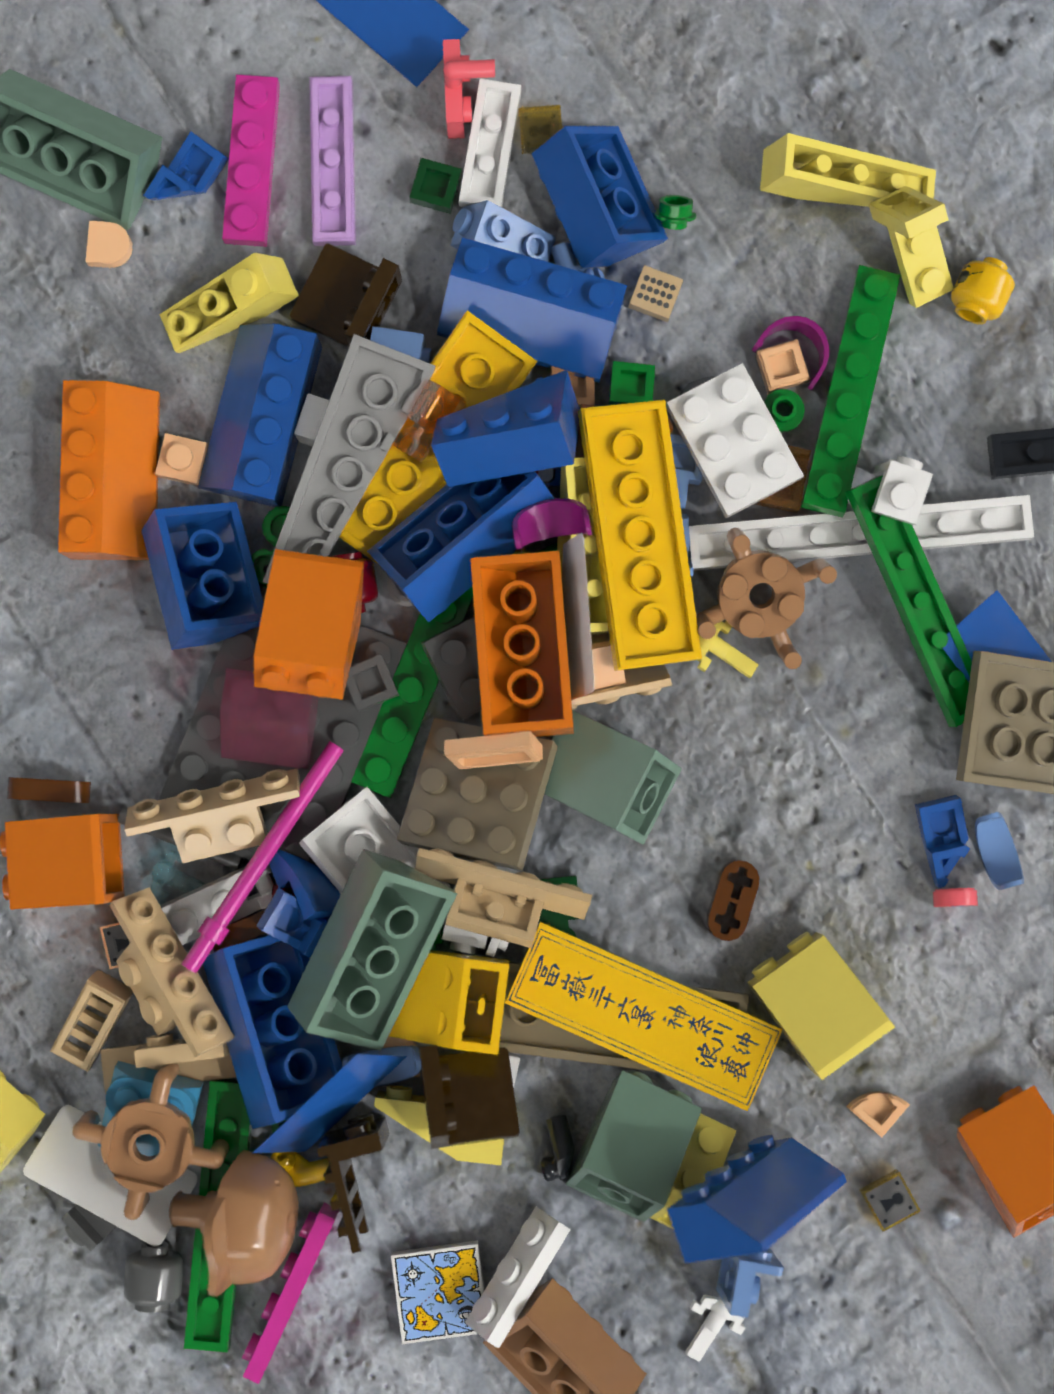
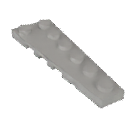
M353 335L275 549L329 556L436 368L435 365L358 335ZM273 555L263 579L265 583L269 581Z

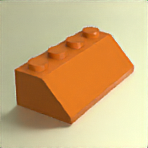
M63 380L58 552L71 560H149L141 530L154 509H157L158 476L155 475L159 460L160 393L158 391L110 381Z
M549 551L471 558L483 735L489 736L531 731L535 737L574 734L560 552Z

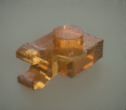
M429 380L407 416L408 419L415 422L414 425L403 429L398 434L394 446L422 462L430 451L437 419L462 410L466 403L441 385Z

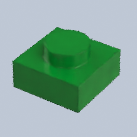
M613 361L608 405L653 401L655 365Z

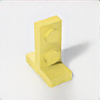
M904 186L869 203L873 220L886 226L888 229L909 304L917 308L952 291L953 284L937 225L949 220L945 204L908 186Z
M700 1113L666 1205L651 1216V1219L673 1229L667 1208L682 1198L681 1191L692 1185L703 1183L706 1181L704 1175L707 1172L723 1167L737 1130Z

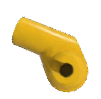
M297 1152L272 1153L271 1159L275 1160L289 1173L295 1187L323 1182V1175L330 1164L328 1158L309 1162Z

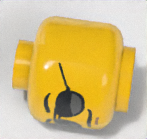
M985 257L983 261L973 260L965 264L951 293V301L955 306V312L958 316L968 322L983 325L987 321L995 320L1002 315L1015 287L1014 279L1007 272L1008 267L1004 262L993 257Z

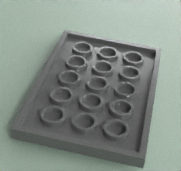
M259 585L264 602L267 588ZM360 625L351 666L382 654L393 678L407 643ZM259 627L223 640L158 800L175 797L189 789L201 791L218 787L222 783L233 779L244 781L262 777L265 773L276 769L288 771L298 768L301 784L330 741L344 751L279 848L316 865L300 846L299 842L344 805L352 785V778L383 702L358 712L347 684L343 700L254 687V652ZM290 799L260 806L267 832L270 831ZM259 846L231 853L250 860Z

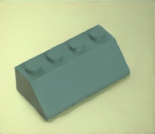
M12 69L0 75V174L107 222L119 224L125 230L131 228L145 199L144 194L156 176L163 137Z
M362 849L287 1006L305 1032L381 1051L458 893L399 860Z

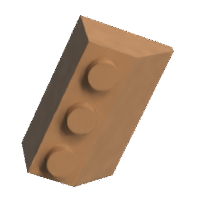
M553 1278L534 1289L499 1348L486 1340L482 1342L532 1394H635L646 1376V1373L635 1362L632 1355L622 1349L604 1331L602 1325L596 1319L590 1317L572 1298L570 1292L559 1285Z

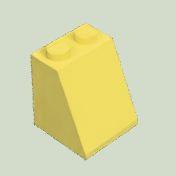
M805 932L787 945L790 952L775 961L773 957H770L752 970L755 977L747 983L776 1024L783 1029L782 1032L806 1066L823 1080L894 1029L895 1026L826 937L817 932L812 936L809 932Z

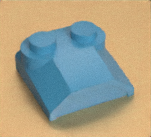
M118 1061L114 1068L111 1085L106 1093V1107L102 1126H107L112 1117L128 1102L150 1098L154 1077L158 1070L146 1067L136 1068L133 1064ZM177 1075L171 1084L167 1102L173 1104L190 1117L193 1129L204 1081ZM143 1134L137 1137L136 1146L141 1154L154 1156L159 1153L160 1144L154 1136Z

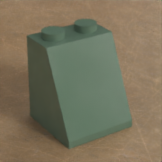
M572 710L574 734L551 736L552 741L557 744L558 748L544 795L644 845L682 768L656 749Z
M622 1070L612 1081L565 1185L645 1222L665 1207L702 1108L692 1104V1099L685 1093L672 1089L667 1092L653 1085L652 1079L643 1073Z

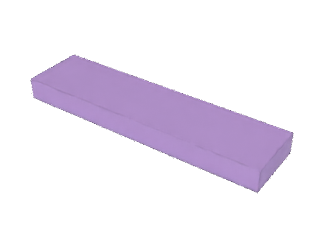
M352 76L309 77L312 242L314 246H324L327 243L333 246L356 245Z

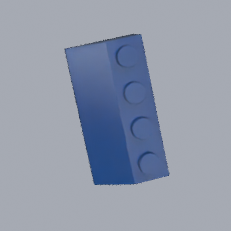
M462 237L449 275L437 336L448 338L468 310L537 360V365L550 369L553 366L575 373L574 376L593 378L595 382L600 383L622 311L627 285Z
M275 323L239 326L198 484L199 489L272 507L282 506L298 445V439L294 432L307 394H311L322 351V345L317 333Z
M535 472L450 487L445 485L367 552L410 603L430 622L473 586L471 558L512 555L517 549L512 526L515 516L529 505L554 499V497Z
M271 935L220 949L208 955L203 962L214 1002L234 1035V1038L227 1042V1047L252 1130L289 1119L343 1067L335 1040L305 1032L287 1007L310 958L298 949Z
M765 1135L748 1142V1150L729 1156L726 1159L728 1163L726 1166L707 1172L704 1175L706 1181L681 1191L682 1198L667 1208L685 1263L765 1252L847 1182L844 1173L792 1137L774 1140L773 1135Z

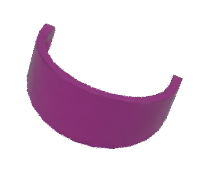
M788 316L779 319L767 327L751 351L756 353L767 337L782 330H792L806 335L813 342L819 354L818 372L811 379V383L808 386V389L812 390L827 366L829 358L827 336L816 322L806 317Z
M567 498L548 499L529 505L515 516L512 524L517 549H521L527 544L553 537L579 533L586 534L587 536L592 535L586 506L577 500Z

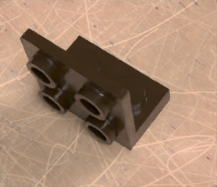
M327 243L324 245L290 313V317L294 322L347 347L350 346L354 334L370 340L372 326L380 327L402 283L399 265L383 258L379 267Z
M438 1045L419 1047L431 1149L519 1136L520 1129L507 1048H499L498 1055L466 1052L439 1056Z

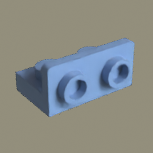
M770 1247L763 1253L721 1259L716 1291L730 1315L748 1318L750 1304L757 1303L760 1293V1277L756 1276V1272L782 1276L784 1267Z

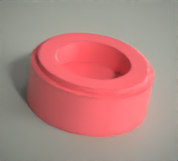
M975 888L936 889L933 892V906L937 908L978 906L977 890Z

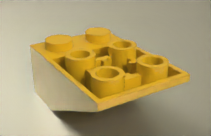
M430 950L389 1037L456 1050L498 1055L510 960Z

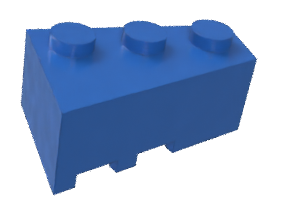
M567 370L438 418L431 447L447 486L573 465L579 430L578 411L580 408Z

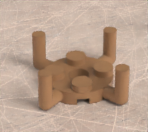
M732 528L727 533V540L735 559L728 564L718 585V604L696 614L698 633L702 638L710 639L716 633L714 625L727 620L735 630L746 637H771L775 649L786 667L796 669L801 665L802 658L793 647L786 629L804 612V583L817 577L823 583H833L837 578V571L823 558L815 559L796 568L789 560L778 554L763 550L751 551L750 540L739 528ZM766 583L772 588L770 600L761 605L753 604L749 599L751 589L756 584Z
M177 1063L165 1064L156 1073L150 1098L128 1102L112 1117L107 1126L98 1125L100 1122L99 1114L96 1111L89 1110L83 1114L72 1129L73 1136L76 1139L101 1144V1156L104 1164H107L113 1173V1178L121 1186L128 1189L124 1216L129 1220H136L141 1216L150 1200V1192L161 1190L176 1181L184 1174L189 1164L217 1169L223 1164L229 1151V1144L223 1139L214 1141L210 1149L195 1146L190 1117L173 1104L167 1102L171 1084L180 1070ZM143 1134L154 1136L160 1144L159 1153L154 1156L141 1154L136 1146L137 1137Z

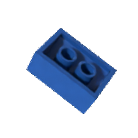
M564 126L532 153L538 168L539 177L548 190L555 206V213L563 224L572 245L573 254L579 261L581 268L610 266L668 240L661 221L655 218L656 210L619 126Z
M237 502L154 509L141 531L171 650L215 644L259 627L264 602Z

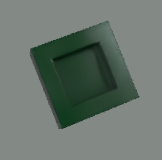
M421 158L409 196L410 203L451 214L462 177V169Z

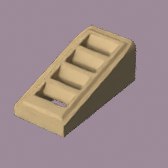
M95 971L86 981L50 1052L89 1072L133 994L132 989L103 971ZM87 1005L108 1015L107 1018L104 1019L86 1009ZM78 1021L99 1031L98 1035L77 1025ZM70 1035L91 1046L89 1052L68 1040Z

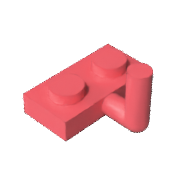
M460 39L443 40V73L448 139L465 138L464 123H472L471 96H463L462 82H470L472 78H495V59L469 60V55H461Z

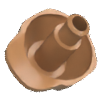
M243 1150L224 1175L218 1191H210L206 1196L186 1194L178 1191L170 1202L168 1216L173 1227L183 1226L201 1230L209 1269L208 1295L217 1297L230 1285L258 1283L272 1276L278 1270L293 1244L298 1221L299 1201L295 1184L289 1173L275 1160L259 1153Z

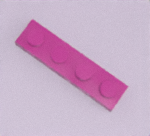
M236 74L222 235L225 244L267 247L280 92L278 77Z
M324 1202L318 1214L312 1211L309 1212L299 1233L300 1237L306 1239L299 1255L291 1251L280 1274V1277L287 1280L281 1295L272 1292L261 1315V1318L268 1321L262 1336L253 1333L242 1356V1359L249 1362L243 1375L244 1378L257 1384L260 1383L340 1209L332 1211L331 1205Z

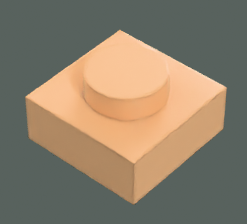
M165 433L155 475L159 478L198 486L209 445L203 441Z

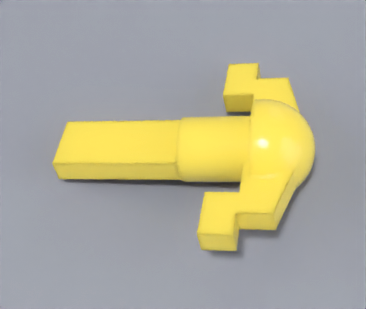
M727 620L724 623L721 621L714 625L716 633L712 638L704 639L699 635L702 659L697 660L700 662L697 668L703 672L707 670L712 660L705 655L710 651L746 677H752L759 664L717 636L720 631L726 635L730 632L732 626Z

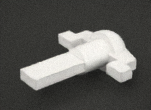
M704 1294L700 1301L694 1299L689 1306L692 1311L700 1315L703 1314L706 1308L711 1311L685 1353L687 1356L700 1362L726 1320L732 1321L729 1325L730 1330L742 1335L745 1330V1326L742 1324L745 1317L730 1315L720 1296Z

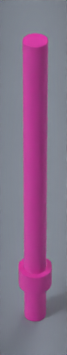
M330 741L328 742L300 784V797L290 799L213 917L207 916L198 930L201 935L181 965L196 974L215 944L221 945L230 931L227 929V926L344 750Z

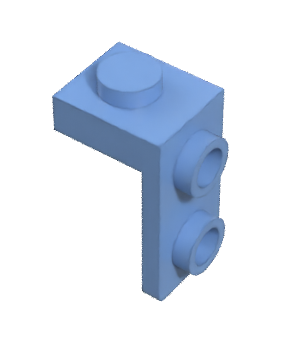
M486 200L464 206L458 212L453 222L452 229L455 233L450 246L458 250L461 239L464 237L548 262L552 252L551 248L555 243V237Z

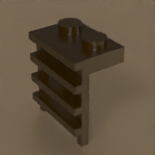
M373 1114L348 1120L349 1126L327 1132L316 1148L318 1157L328 1155L330 1164L323 1177L325 1184L335 1183L336 1191L330 1201L332 1211L338 1209L342 1211L343 1216L337 1227V1233L339 1238L348 1236L352 1254L362 1250L357 1232L358 1229L359 1233L363 1234L369 1232L351 1158L383 1150L390 1134L386 1117L375 1120Z

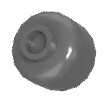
M165 1242L156 1247L143 1243L141 1250L127 1257L125 1262L124 1297L130 1303L135 1304L134 1309L145 1313L166 1311L170 1308V1303H173L181 1296L183 1259L180 1254L168 1250V1244Z

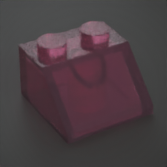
M226 668L220 709L221 758L309 769L319 697L254 687V672Z

